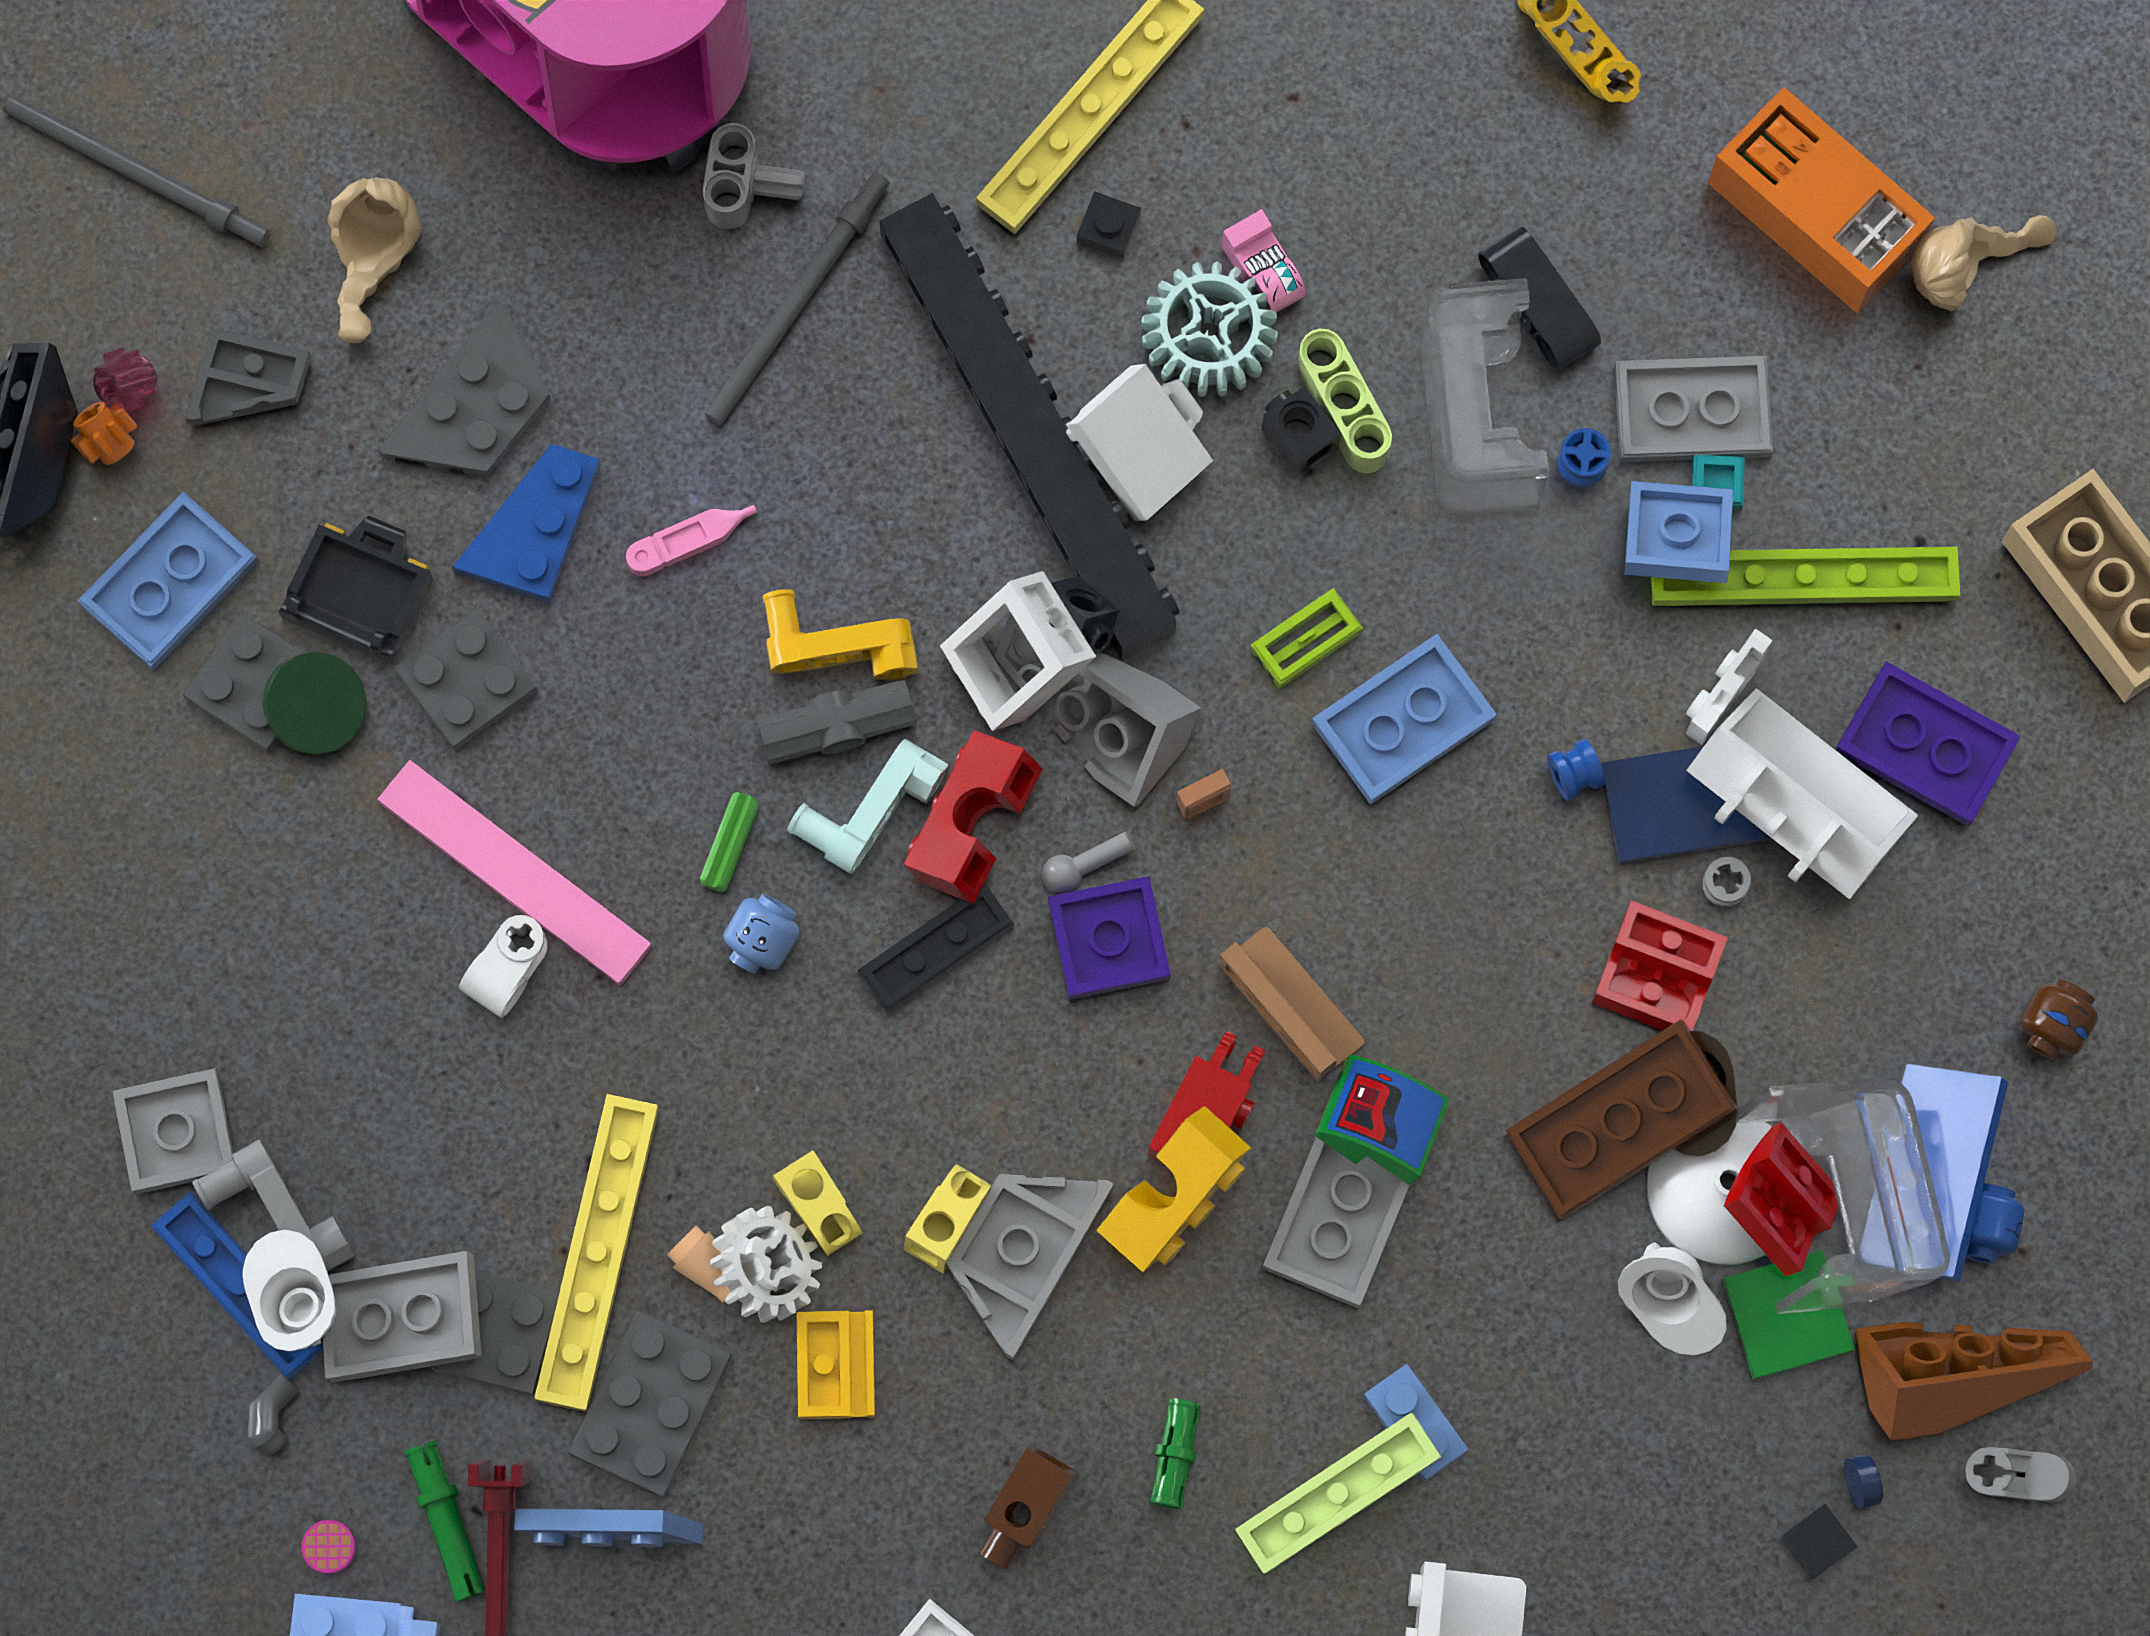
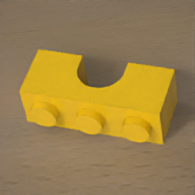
M1203 1106L1185 1119L1156 1155L1171 1170L1176 1179V1197H1169L1159 1193L1144 1180L1123 1196L1096 1231L1142 1272L1158 1260L1164 1266L1167 1265L1184 1246L1185 1241L1179 1236L1187 1226L1190 1225L1196 1229L1215 1208V1205L1209 1199L1217 1189L1220 1188L1226 1192L1243 1174L1246 1168L1239 1162L1251 1147L1209 1109Z

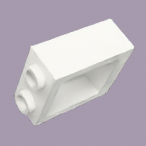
M1043 571L1009 581L940 645L954 672L959 676L978 707L980 714L984 717L992 731L1025 721L1096 658V655ZM1009 612L1012 613L1045 667L1016 694L981 639Z

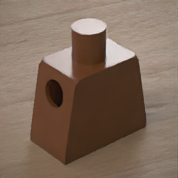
M1037 1446L1027 1447L984 1519L986 1523L994 1527V1530L981 1549L980 1554L994 1564L1007 1569L1021 1545L1029 1549L1035 1547L1080 1473ZM1018 1502L1025 1503L1031 1511V1516L1025 1525L1018 1523L1013 1517V1511Z

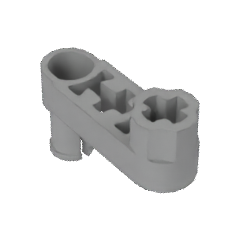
M260 1139L233 1153V1160L202 1178L192 1181L207 1210L212 1209V1206L248 1187L252 1191L256 1189L279 1231L299 1232L314 1242L323 1258L327 1272L355 1257L333 1216L328 1217L311 1228L308 1226Z

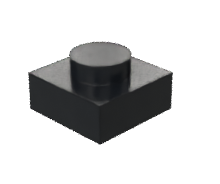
M1094 191L1077 234V243L1124 259L1140 219L1141 208Z

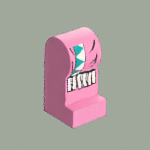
M1261 209L1223 231L1222 249L1233 266L1241 270L1240 277L1243 282L1255 277L1256 291L1254 295L1268 293L1265 309L1278 313L1304 298L1307 293L1301 276L1271 230L1272 225Z

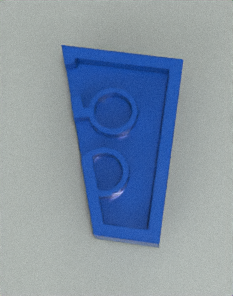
M551 444L452 566L454 573L550 603L601 466L600 460Z

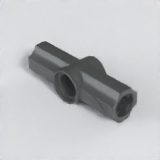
M905 679L852 693L851 690L828 692L810 700L808 706L756 720L769 765L821 751L823 754L845 752L863 744L866 740L865 738L917 724Z

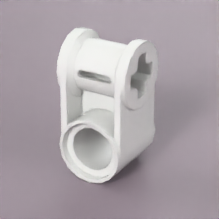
M515 915L508 918L500 926L485 950L470 965L458 989L500 1018L506 1016L520 998L528 980L545 958L548 951V941L539 923L526 915ZM530 931V938L534 946L530 950L521 947L515 952L516 947L511 940L515 934L524 937Z

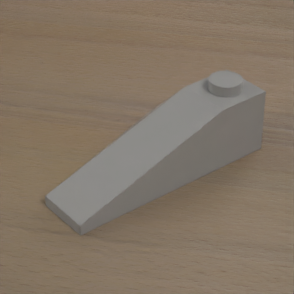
M1011 614L994 657L1021 689L1045 667ZM1100 652L1095 654L1096 658L1042 706L1058 724L1054 730L1064 742L1071 740L1088 762L1084 767L1092 777L1135 807L1143 801L1185 749L1201 707L1164 681Z

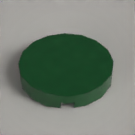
M313 651L295 655L278 665L265 684L262 699L264 716H266L267 723L271 727L270 730L276 739L294 751L310 754L336 751L352 740L363 723L367 704L363 683L352 666L336 655Z

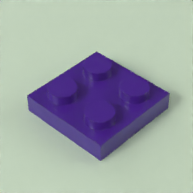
M1149 876L1048 896L1069 1000L1170 980V969Z

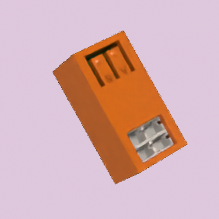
M1785 87L1716 156L1708 180V184L1856 313L1912 257L1915 246L1930 231L1935 220L1931 213Z

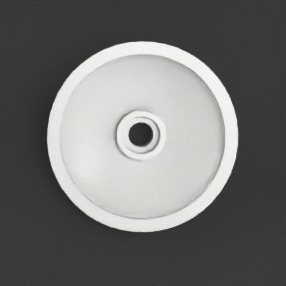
M1738 1112L1737 1125L1729 1141L1716 1152L1704 1156H1690L1674 1149L1650 1164L1646 1184L1649 1209L1657 1227L1675 1248L1687 1252L1697 1261L1717 1266L1747 1264L1766 1256L1762 1249L1723 1206L1730 1190L1722 1187L1720 1176L1730 1173L1737 1177L1754 1148L1772 1127L1771 1125L1755 1116Z

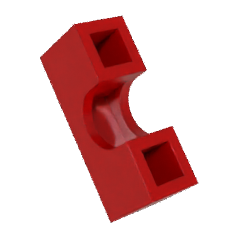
M974 730L966 746L962 747L955 759V767L943 790L935 796L931 813L920 834L911 842L908 857L903 865L924 885L974 903L997 859L977 838L972 837L975 823L984 813L995 808H1005L1020 814L1043 768L1024 748Z

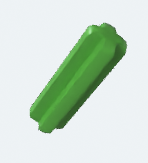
M735 792L731 796L700 876L701 884L708 889L724 892L728 888L759 807L758 800L752 796Z

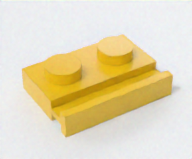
M865 1310V1312H796L798 1420L851 1419V1417L875 1418L873 1310Z

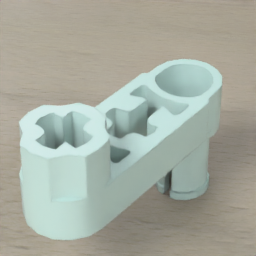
M904 739L890 757L848 825L844 824L841 827L803 803L793 816L787 832L797 835L825 852L824 858L853 874L870 851L905 794L909 793L927 804L942 785L950 765Z

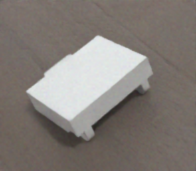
M1146 364L1131 365L1084 406L1076 418L1066 424L1068 427L1066 434L1071 441L1079 442L1120 500L1119 504L1124 512L1129 513L1134 521L1148 520L1213 462V459L1192 431L1203 415V411L1181 379L1161 386Z

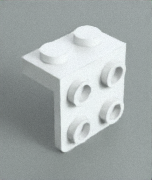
M1424 1562L1420 1575L1411 1574L1408 1606L1417 1607L1415 1628L1406 1627L1405 1636H1522L1526 1585L1519 1578L1446 1570V1564Z

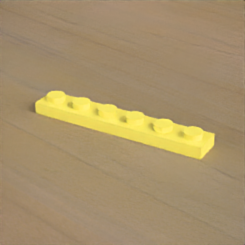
M1147 0L976 197V205L1015 235L1204 17L1205 9L1194 0Z
M610 1094L606 1095L534 1398L536 1402L582 1412L588 1411L659 1111L657 1104Z

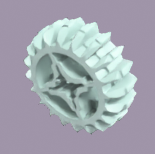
M1218 261L1213 263L1211 274H1203V267L1198 262L1193 264L1192 277L1190 278L1180 269L1174 271L1173 280L1175 286L1161 281L1157 289L1160 297H1149L1147 300V309L1152 314L1142 317V328L1149 331L1142 337L1143 347L1154 349L1149 355L1151 366L1165 364L1161 372V378L1164 381L1171 380L1176 375H1179V379H1181L1187 389L1191 382L1197 383V393L1201 398L1206 396L1208 385H1216L1218 395L1223 397L1227 394L1228 381H1231L1236 388L1242 390L1246 387L1244 373L1258 378L1262 372L1259 362L1271 361L1273 351L1267 345L1276 343L1278 332L1271 328L1276 323L1277 314L1273 310L1265 309L1268 293L1254 295L1256 291L1255 277L1246 280L1243 284L1239 283L1241 270L1238 267H1234L1230 271L1229 276L1221 275L1222 266ZM1205 297L1221 298L1230 303L1217 306L1209 303ZM1186 304L1188 318L1191 322L1181 328L1179 336L1171 339L1168 331L1169 321L1174 313L1182 305ZM1201 320L1204 324L1211 323V329L1214 324L1219 327L1218 339L1216 335L1208 336V330L1205 335L1201 333ZM1247 320L1250 325L1251 336L1245 347L1234 355L1231 351L1229 336L1238 330L1240 323ZM1204 353L1209 355L1214 362H1201L1188 356Z

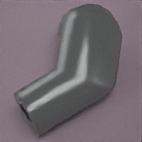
M281 1373L251 1403L248 1409V1439L253 1447H260V1450L267 1455L275 1454L284 1446L286 1436L278 1429V1413L299 1393Z

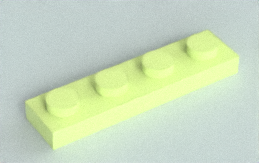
M1411 1412L1235 1530L1263 1574H1267L1441 1459L1442 1456L1414 1413Z

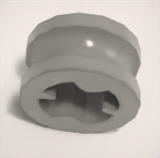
M1721 857L1714 860L1708 866L1702 880V889L1706 898L1713 904L1720 907H1731L1738 904L1746 896L1751 884V874L1741 860L1734 857ZM1720 870H1727L1731 878H1739L1740 884H1735L1733 888L1734 893L1726 894L1723 886H1714L1713 879L1717 880L1719 878Z

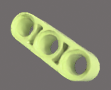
M1329 329L1313 330L1305 335L1300 343L1297 366L1299 375L1309 393L1341 433L1339 449L1346 462L1352 469L1360 473L1369 474L1376 472L1385 465L1389 457L1392 441L1390 427L1343 340L1338 334ZM1323 350L1330 353L1334 361L1326 366H1317L1309 360L1308 355L1313 351ZM1347 393L1352 395L1358 404L1351 409H1340L1334 405L1331 399L1336 394ZM1370 436L1377 439L1381 448L1372 453L1363 452L1355 445V441L1360 437Z

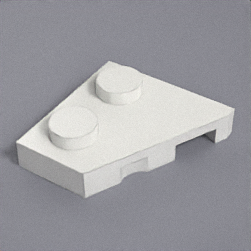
M1755 629L1739 653L1733 649L1715 673L1721 679L1712 692L1708 693L1703 689L1687 710L1686 715L1692 718L1686 735L1701 745L1705 743L1760 668L1773 640Z

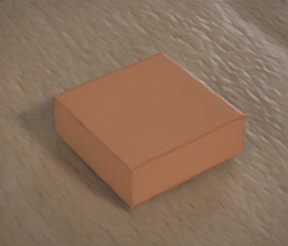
M1223 768L1177 791L1176 805L1184 819H1190L1229 799L1231 783Z

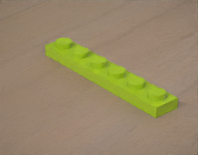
M1958 547L1730 550L1727 583L1651 577L1652 606L1958 601L1960 597Z

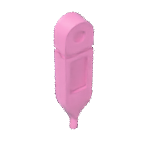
M752 505L743 510L735 511L710 509L653 534L652 537L648 536L630 545L626 552L628 568L633 574L644 577L664 569L665 566L669 567L717 546L730 537L731 533L744 518L757 513L756 508Z

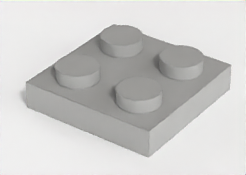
M215 1068L112 1091L131 1191L134 1195L191 1183L195 1179L198 1180L233 1160L232 1141L219 1075Z

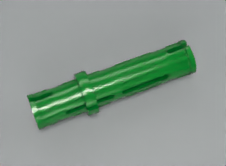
M430 1441L424 1443L422 1448H420V1445L406 1450L404 1453L408 1458L420 1496L416 1497L419 1509L425 1508L454 1595V1602L457 1603L467 1600L470 1594L474 1598L486 1593V1586L483 1584L455 1501V1497L459 1495L456 1485L449 1484L437 1448V1441ZM465 1579H466V1581H467V1584H468L470 1593H469V1591H468V1588H467Z

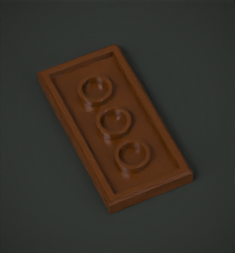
M1680 1019L1505 1131L1559 1219H1565L1739 1108L1686 1023Z

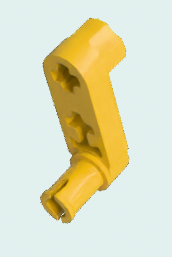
M1517 0L1521 11L1528 14L1534 20L1535 27L1594 96L1608 102L1621 101L1628 103L1635 99L1640 92L1639 80L1641 73L1638 67L1631 61L1626 60L1577 0H1542L1541 6L1544 9L1537 8L1538 0ZM1573 11L1575 13V17L1567 20ZM1567 20L1575 31L1580 33L1588 31L1590 35L1586 38L1585 42L1589 48L1586 52L1577 49L1570 51L1569 48L1574 43L1570 34L1562 28H1558L1554 34L1552 28L1561 25ZM1611 70L1621 73L1617 77L1621 82L1617 89L1606 86L1612 82L1607 77Z
M776 590L762 596L770 638L766 640L770 669L773 673L786 674L866 660L871 661L875 680H900L919 671L911 623L908 619H887L805 634L800 632L793 590Z

